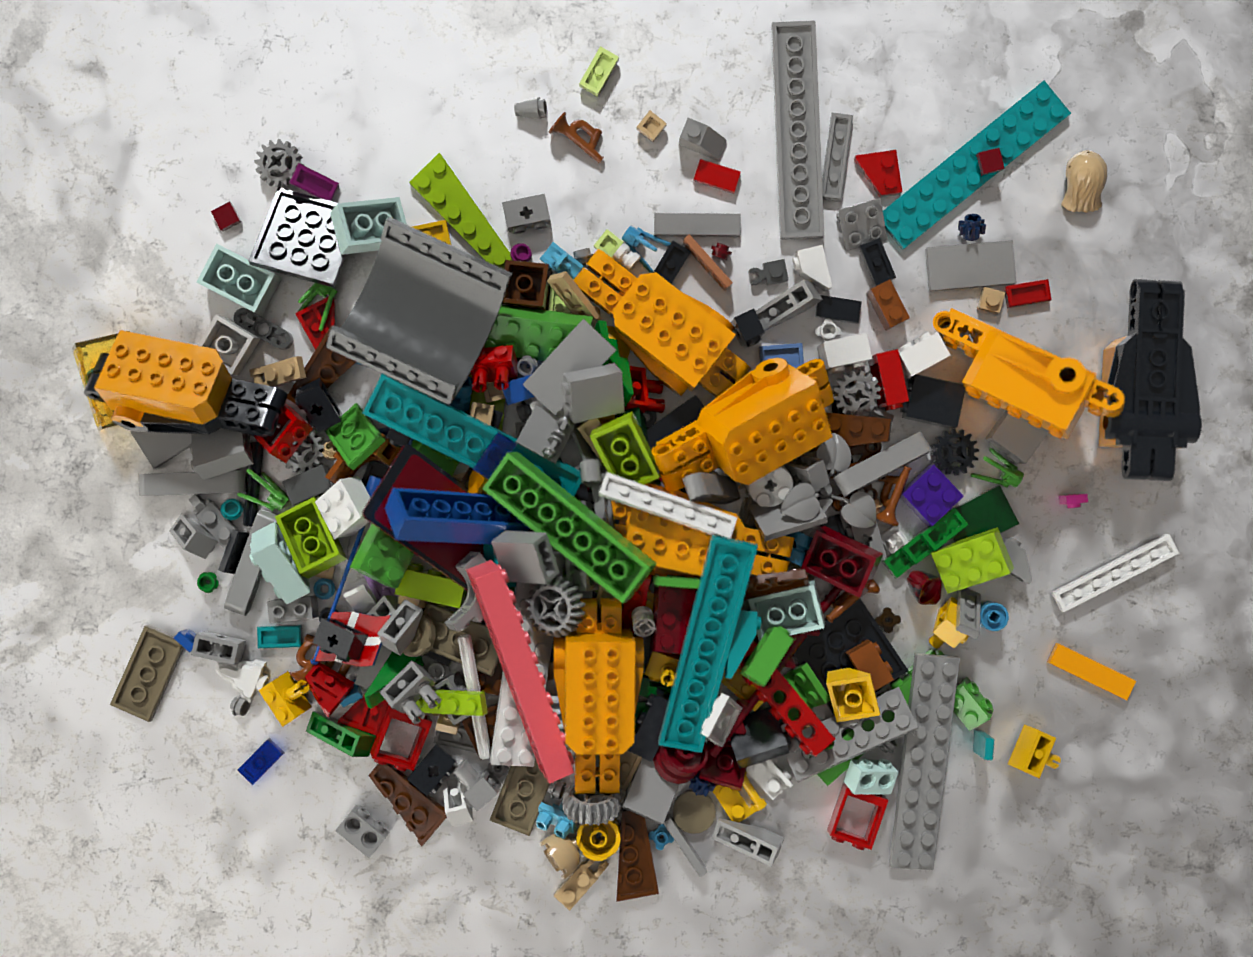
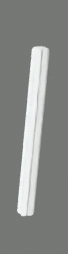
M469 634L461 635L458 637V644L467 691H480L471 636ZM485 715L472 716L479 758L488 759L491 756V747Z

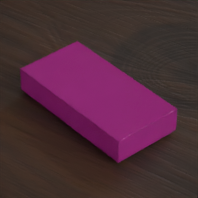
M300 163L297 164L289 184L328 201L332 200L339 184Z

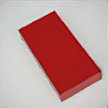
M700 159L693 181L734 194L741 171Z
M1048 279L1004 287L1007 308L1052 300Z

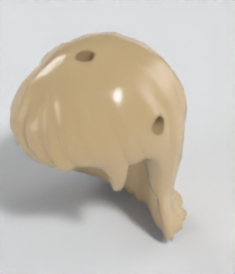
M1090 150L1081 151L1067 162V192L1061 203L1065 209L1073 213L1076 211L1088 213L1089 211L1099 210L1102 207L1101 193L1107 180V165L1098 153Z

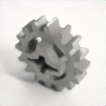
M280 139L277 140L276 144L269 140L268 147L261 145L264 150L263 152H256L260 159L254 160V163L260 167H257L255 170L261 174L260 178L263 181L267 180L268 185L272 186L275 182L276 187L281 188L282 183L289 187V181L298 163L302 164L299 160L303 157L300 153H297L298 149L295 146L291 147L289 141H286L283 145ZM280 161L282 164L278 166L276 163Z
M862 368L859 369L858 373L851 369V374L849 375L843 372L844 378H837L836 381L839 385L833 386V390L836 392L833 394L834 400H837L835 402L837 407H842L843 413L849 410L850 415H854L855 411H858L859 415L862 416L865 409L867 412H871L870 406H877L875 399L881 398L878 393L881 387L877 384V378L872 377L870 371L864 374ZM865 381L870 385L871 389L865 387ZM843 395L845 398H849V403L843 399Z
M316 430L308 435L314 444H310L306 437L299 448L304 446L310 449H306L302 453L295 451L293 456L296 457L298 463L290 458L285 466L287 469L293 467V472H299L301 468L303 473L308 468H315L314 464H322L319 458L324 457V454L321 452L324 449V445H321L320 442L324 438L316 437L318 434ZM315 452L313 458L309 460V457Z

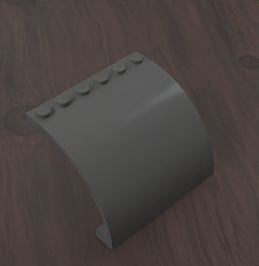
M388 217L385 220L381 235L382 241L368 280L341 328L334 325L330 329L326 348L450 405L467 380L489 337L503 303L512 273Z

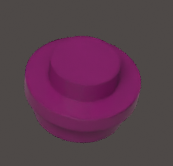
M518 243L512 247L510 257L514 261L529 262L532 252L526 244Z

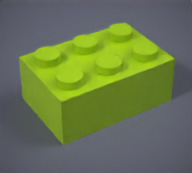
M629 412L592 429L590 438L608 473L642 485L660 478L652 451L633 412Z
M315 497L275 516L299 574L307 579L347 560L339 539L333 538L315 503L317 500Z
M998 527L941 546L931 553L947 594L1011 574L1014 569Z
M415 563L409 564L398 588L395 590V595L460 608L464 604L468 592L436 568L425 570L423 565Z

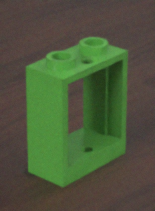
M781 626L768 628L739 673L756 685L765 686L794 640L789 637L791 633Z

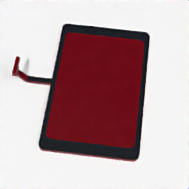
M404 445L364 507L362 516L396 540L385 510L393 488L468 493V488L465 485L474 468L469 466L459 482L414 447ZM396 540L467 591L466 580L455 566L471 551L480 552L484 557L483 544Z

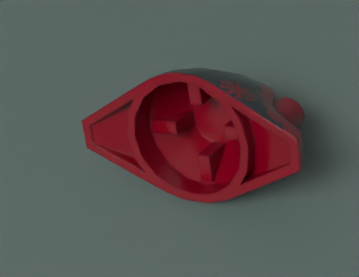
M914 570L909 574L906 580L912 595L919 604L935 605L940 601L942 581L939 577L918 570Z

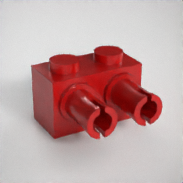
M513 345L482 349L471 371L473 379L472 388L474 391L480 392V386L482 385L481 390L484 392L487 389V382H494V386L498 390H502V383H504L503 389L505 390L509 385L508 380L517 379L518 361Z
M629 366L634 394L627 406H624V409L639 407L642 413L645 411L663 413L665 404L662 403H665V400L648 398V392L662 393L663 385L660 384H663V382L647 379L646 368Z

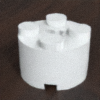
M783 465L749 485L745 484L758 505L773 507L783 503L785 497L793 488V481L790 473Z

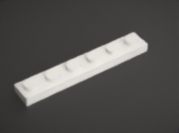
M606 472L599 492V496L711 535L728 539L731 538L737 517L608 472Z
M1164 534L1051 593L1060 611L1066 612L1179 554L1170 534Z

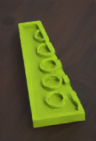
M438 153L409 182L410 185L486 262L504 270L506 260H512L510 252L443 156Z

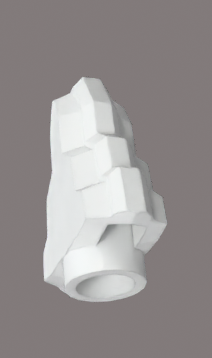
M255 659L253 662L244 660L235 665L218 662L215 671L223 679L231 682L232 688L240 693L241 698L250 703L253 701L256 693L259 692L258 690L267 685L269 681V676L264 675L267 661Z

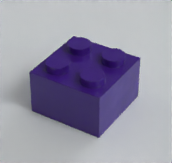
M933 464L927 465L904 487L900 498L926 526H933L964 495Z

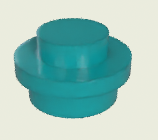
M228 499L221 505V514L227 520H236L243 514V506L237 499Z

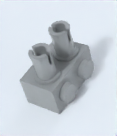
M413 661L380 691L391 708L406 713L413 724L421 722L418 718L419 716L421 719L425 718V714L416 705V702L421 697L428 704L429 708L438 706L434 702L435 700L438 704L441 702V698L432 689V686L436 683L424 667Z
M467 759L462 761L453 772L465 785L463 793L465 803L470 808L474 807L476 811L480 810L494 798L502 785L489 772L488 768L482 773H478Z

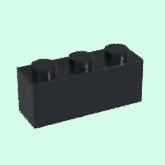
M657 687L654 694H649L645 703L647 708L645 712L641 711L636 720L638 725L634 730V744L628 748L629 752L651 762L660 747L658 739L670 697L669 692Z

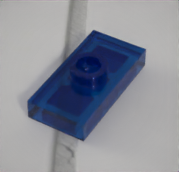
M498 431L473 467V470L489 480L508 452H512L517 443Z
M269 738L237 771L254 785L285 752Z

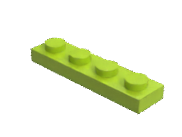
M434 690L441 698L440 704L436 700L434 701L438 705L435 708H429L422 697L416 702V705L423 713L484 716L488 713L485 692Z

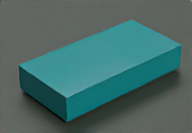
M302 625L258 626V649L301 647L303 644Z
M974 730L973 752L984 760H992L994 738L982 730Z

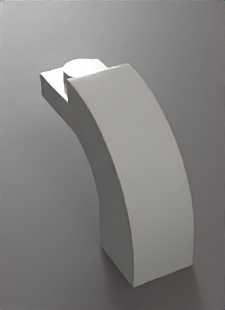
M469 552L455 566L466 580L468 592L464 604L445 622L450 630L459 632L469 626L470 620L480 623L484 619L466 569L486 562V559L480 552Z

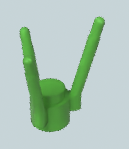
M314 283L299 299L298 302L300 304L303 303V305L297 312L305 309L317 294L324 298L329 295L319 330L323 331L333 298L338 291L333 287Z
M990 448L989 451L1003 462L1006 467L987 456H984L983 459L1002 471L1000 477L1003 480L975 473L970 474L973 478L1000 484L1006 488L1009 485L1017 487L1024 477V473L1018 470L1017 466L1010 463L993 448Z
M247 469L248 474L271 492L267 498L270 503L238 492L237 495L267 507L272 512L275 508L281 511L289 500L288 495H286L287 493L265 472H261V475L268 483L251 469Z

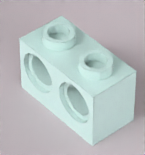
M851 759L844 783L853 794H891L899 772L887 759Z

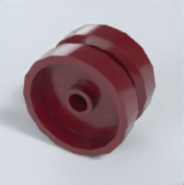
M706 742L704 743L702 753L660 745L653 758L655 769L668 782L675 784L687 783L705 766L709 751Z

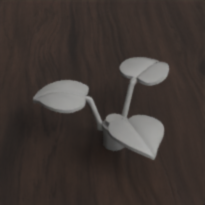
M832 433V438L820 444L816 452V458L824 460L826 470H830L828 473L829 478L834 474V471L843 472L847 470L851 463L850 448L846 441L836 433ZM808 483L794 486L785 497L780 510L781 514L797 520L808 521L813 519L819 512L820 503L817 499L830 498L847 503L843 506L841 515L849 525L857 528H869L876 523V505L868 493L855 492L848 500L847 498L833 495L830 483L816 493L813 486Z

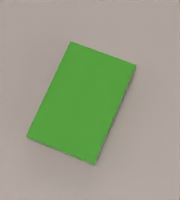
M355 403L342 415V422L329 427L325 431L342 458L353 471L386 441L371 419L362 414L364 410L358 403Z
M655 574L653 575L652 582L656 586L699 588L700 580L697 577L689 578L674 575L662 577Z

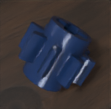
M978 214L966 215L964 221L959 220V235H963V238L967 241L978 240L980 234H985V220L981 219V216Z
M699 771L690 780L691 783L688 788L692 789L696 796L704 795L707 797L709 791L713 792L716 785L699 779Z

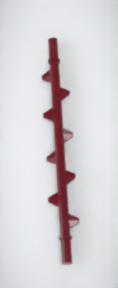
M834 586L828 595H825L822 603L820 602L823 615L830 605L835 602L834 600L842 591L841 588ZM819 629L789 636L794 640L776 667L779 672L784 667L795 668L793 654L808 635L819 636ZM757 689L748 700L737 699L736 703L742 707V710L723 747L731 740L730 738L734 733H746L743 721L757 702L761 701L755 694L758 691ZM714 744L708 753L716 758L723 747Z

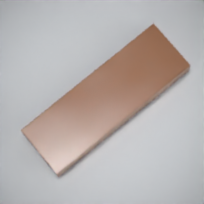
M690 234L683 240L685 248L691 251L693 257L723 290L726 291L730 288L733 282Z

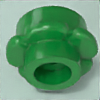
M203 572L197 580V586L205 593H211L214 589H217L219 581L216 579L215 573Z

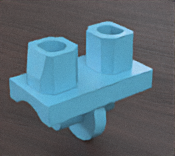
M554 242L540 257V260L545 264H549L553 271L556 273L567 271L573 280L584 267Z
M543 802L540 803L538 807L539 815L536 820L537 828L545 831L552 824L556 826L554 834L562 839H565L569 833H575L577 827L573 820L567 819V815H564L562 802L560 805L554 803L552 806Z

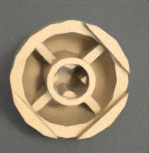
M552 834L540 842V846H546L547 849L543 852L556 872L561 870L564 873L561 875L562 879H566L577 869L580 863V855L578 852L579 847L574 837L569 839L566 836L565 839H562Z

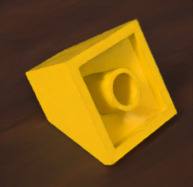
M852 668L827 672L826 684L836 722L880 716L881 713L871 674Z

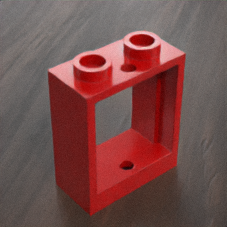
M896 349L877 353L872 356L868 363L872 377L877 378V384L881 387V390L878 391L881 398L876 399L878 408L885 407V411L902 408L903 403L908 402L909 398L899 351Z
M285 403L274 435L267 436V438L257 435L253 436L271 455L287 463L313 428L292 407ZM290 419L291 422L288 424V426L285 428V430L281 433V435L278 437V439L274 442V444H272L271 442L273 441V439L277 436V434L280 432V430L284 427V425H285V424L287 423V421Z
M388 705L370 751L374 762L381 765L389 763L395 765L394 767L401 771H407V769L414 771L433 722L430 716L425 715L424 719H421L419 716L418 718L421 722L413 724L406 713L395 710ZM392 718L419 727L408 758L380 750Z
M843 782L827 828L828 833L832 836L831 839L839 843H844V841L850 842L853 847L859 850H864L865 848L872 850L889 800L882 794H853ZM848 796L875 805L864 837L837 828Z

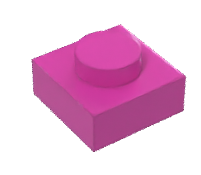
M1088 494L1059 496V504H1067V508L1081 507V503L1088 502Z

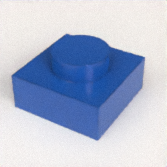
M187 629L182 630L176 634L174 639L188 652H192L196 633Z

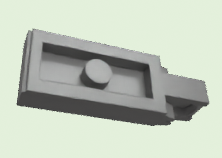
M194 494L189 499L190 503L196 508L193 511L194 514L225 549L232 530L239 529L231 520H227L222 516L221 509L215 502H212L210 499L204 500L199 494Z

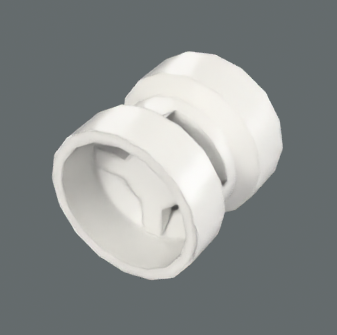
M623 243L614 253L612 259L631 272L640 261L641 256L637 252L633 253L630 251V247Z
M639 606L632 611L631 620L635 634L640 637L651 635L655 630L652 610L646 606Z

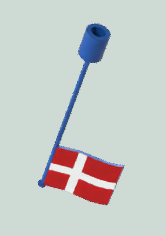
M369 475L365 488L370 498L383 478ZM365 526L358 532L328 618L337 619L368 634L360 659L343 662L336 658L337 655L322 652L320 646H317L314 658L310 659L312 665H317L319 661H335L353 666L375 665L382 645L377 633L392 615L372 616L357 612H335Z

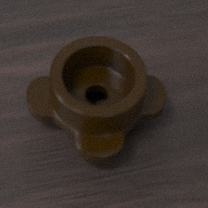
M885 607L883 612L875 618V621L884 628L886 633H891L894 626L901 622V618L899 615L892 613L891 608Z

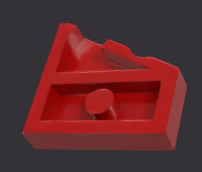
M896 150L855 155V163H858L862 168L865 177L873 184L874 190L879 197L902 193Z
M328 297L295 313L315 350L329 328L336 325L335 298H333L323 331H320L319 327Z
M320 662L314 665L305 676L306 684L309 685L310 691L327 717L332 715L354 688L353 681Z
M363 695L339 718L338 723L377 735L389 704L386 700H383L375 707L369 708Z

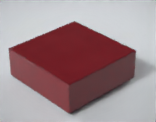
M1000 148L976 154L981 175L1005 169Z
M230 201L211 211L222 232L242 222Z

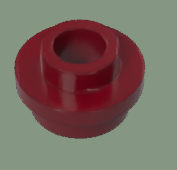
M717 242L716 246H711V249H713L711 255L728 260L729 255H732L727 245Z

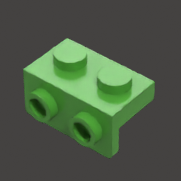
M965 677L962 679L961 684L956 686L953 712L966 728L971 731L989 721L993 713V706L979 692L976 683Z

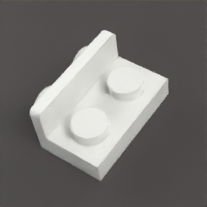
M776 758L746 768L749 775L772 800L788 786L790 788L793 786L790 780L793 777L785 768L780 769L776 765L778 762Z

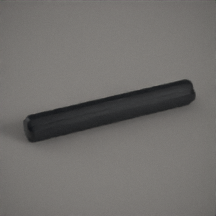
M252 441L253 464L249 465L248 469H251L261 477L264 447L258 441ZM248 474L246 495L259 499L260 483ZM246 499L243 525L252 527L257 515L258 504Z

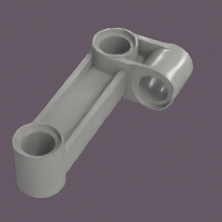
M597 459L581 461L579 463L582 484L592 490L595 514L615 529L612 502L610 499L599 496L607 470L604 464Z

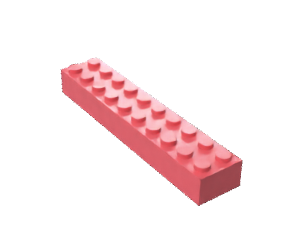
M492 560L466 569L539 769L549 784L573 774L572 764H575L571 752L567 751L565 746V735L558 727L561 723L557 713L553 712L551 707L553 705L552 698L543 686L546 684L544 676L536 667L539 664L536 654L528 646L531 644V640L527 631L524 632L521 626L524 620L520 611H517L514 606L516 598L513 591L509 590L506 585L509 579L505 569H502L499 564L496 565Z

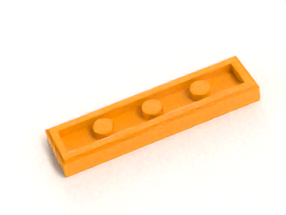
M1058 643L1055 644L1047 660L1048 663L1125 700H1128L1136 683L1135 680Z

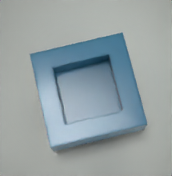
M356 679L352 680L354 688L341 702L342 707L355 703L358 699L362 698L361 686L355 684Z

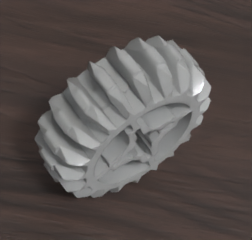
M557 576L548 584H535L534 589H531L529 592L532 597L526 600L531 604L526 610L532 613L529 619L535 620L533 626H540L539 632H546L547 636L550 637L553 635L555 637L566 636L570 632L575 631L578 628L577 625L583 621L581 616H584L586 613L581 609L586 603L580 601L583 594H577L579 587H572V581H565V577L557 578ZM551 590H555V591L559 592L562 596H558L556 593H553ZM550 617H553L556 621L559 620L560 623L553 621Z
M595 782V794H575V785H570V788L565 790L562 798L564 815H567V819L573 820L574 823L580 822L581 825L589 824L590 826L592 824L599 826L600 823L607 824L608 821H614V818L619 816L622 803L620 792L615 794H599L598 782Z

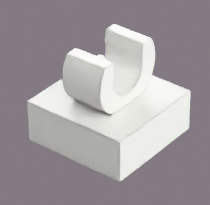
M892 525L881 534L883 545L890 554L895 553L909 542L898 526Z

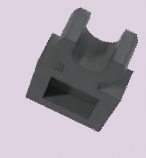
M785 259L763 263V270L751 268L748 271L749 274L756 273L758 275V279L751 281V285H758L762 280H766V285L787 282L789 280Z

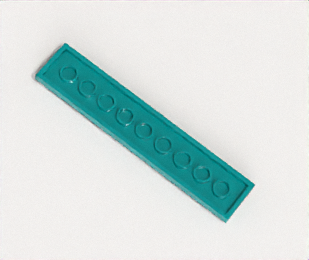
M1045 80L1042 81L885 208L883 216L887 232L902 250L905 249L998 173L981 175L976 156L977 153L1000 148L1005 168L1068 117L1071 112Z
M381 374L362 413L490 477L508 452H519L572 496L575 495L582 482L580 470L560 460H557L556 464L517 444L516 438L384 374Z
M715 535L711 536L699 588L697 589L658 739V744L661 746L699 753L703 751L706 737L701 734L702 725L712 713L713 704L717 699L758 548L757 544Z

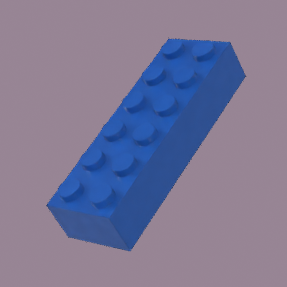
M393 488L385 506L396 540L489 545L492 544L491 541L504 531L528 532L530 528L488 494Z

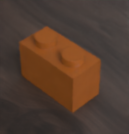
M890 279L866 293L885 331L910 318Z
M867 639L845 652L855 670L871 674L875 691L894 680L891 676L893 670L887 661L883 662L880 657L882 651L876 642L872 643V641Z

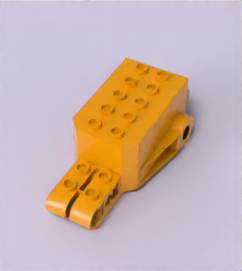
M597 249L586 265L600 278L584 267L574 278V282L584 295L614 318L615 332L655 378L663 382L667 388L677 395L682 396L687 389L692 392L699 384L717 398L719 394H722L726 389L734 385L720 371L734 382H737L751 370V367L727 348L736 335L732 332L735 329L732 323L708 305L678 290L657 272L640 274L637 278L605 252ZM603 280H605L606 283L610 284L613 288H615L616 291H614L611 287L605 284Z
M953 308L949 312L941 311L933 318V326L945 342V345L954 350L958 347L965 351V355L974 359L962 380V384L965 387V391L968 392L967 394L979 400L981 398L986 400L988 405L996 409L1002 408L1007 410L1009 415L1017 419L1021 417L1027 420L1028 424L1038 429L1042 427L1048 430L1049 434L1059 439L1063 437L1067 440L1086 407L1089 413L1098 417L1101 414L1110 418L1117 417L1123 411L1124 395L1122 391L1096 379V373L1085 369L1083 364L1077 359L1058 357ZM1112 400L1116 401V403H1112L1111 406L1108 405V402L1111 403Z
M782 358L765 360L705 406L696 421L656 442V446L652 449V455L666 490L677 491L685 487L683 478L699 472L710 473L717 468H720L735 482L749 485L832 438L825 407L833 403L834 397L824 361L814 359L794 368Z
M649 483L644 484L645 486L690 501L688 494L679 490L668 491L663 486ZM611 500L613 517L619 520V524H615V530H618L623 537L657 563L650 572V575L701 578L711 534ZM694 502L737 517L730 539L757 544L758 551L766 552V556L755 555L750 574L763 575L788 571L789 561L771 558V553L791 557L795 538L781 536L765 541L759 530L745 527L736 513L729 512L710 503Z
M580 598L581 602L586 603L584 607H581L586 612L584 616H581L583 620L581 624L577 625L578 628L570 632L569 635L553 638V673L565 732V743L575 752V794H595V777L599 778V794H615L620 791V754H623L634 744L635 712L643 677L644 641L643 637L633 636L631 629H621L622 603L617 598H601L600 620H597V599ZM596 754H599V767H596Z

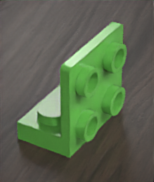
M808 663L795 666L794 669H790L783 675L810 709L824 705L831 700ZM778 690L774 693V701L776 703L783 701L784 695L782 691ZM791 708L788 711L790 720H795L798 717L796 708Z

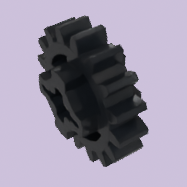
M954 428L950 429V434L947 431H943V438L941 436L935 437L938 443L931 444L935 448V452H931L930 455L936 456V459L932 462L933 464H940L939 470L946 469L945 474L950 475L953 471L955 476L959 475L960 471L963 474L967 473L966 467L974 468L972 461L979 459L974 456V453L979 452V449L974 448L977 440L970 441L971 433L964 436L963 429L957 433ZM950 438H958L959 441H956V443H953V442L949 441L948 439H950ZM953 448H957L956 453L958 456H952ZM941 449H943V454H944V457H943V458H942V455H941ZM954 461L962 464L957 467L950 466Z

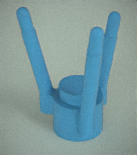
M632 225L622 237V240L626 242L633 253L637 252L634 246L638 248L641 244L655 252L657 251V248L644 240V237L667 247L671 244L666 240L643 231L639 227L636 229ZM641 256V264L650 273H653V269Z

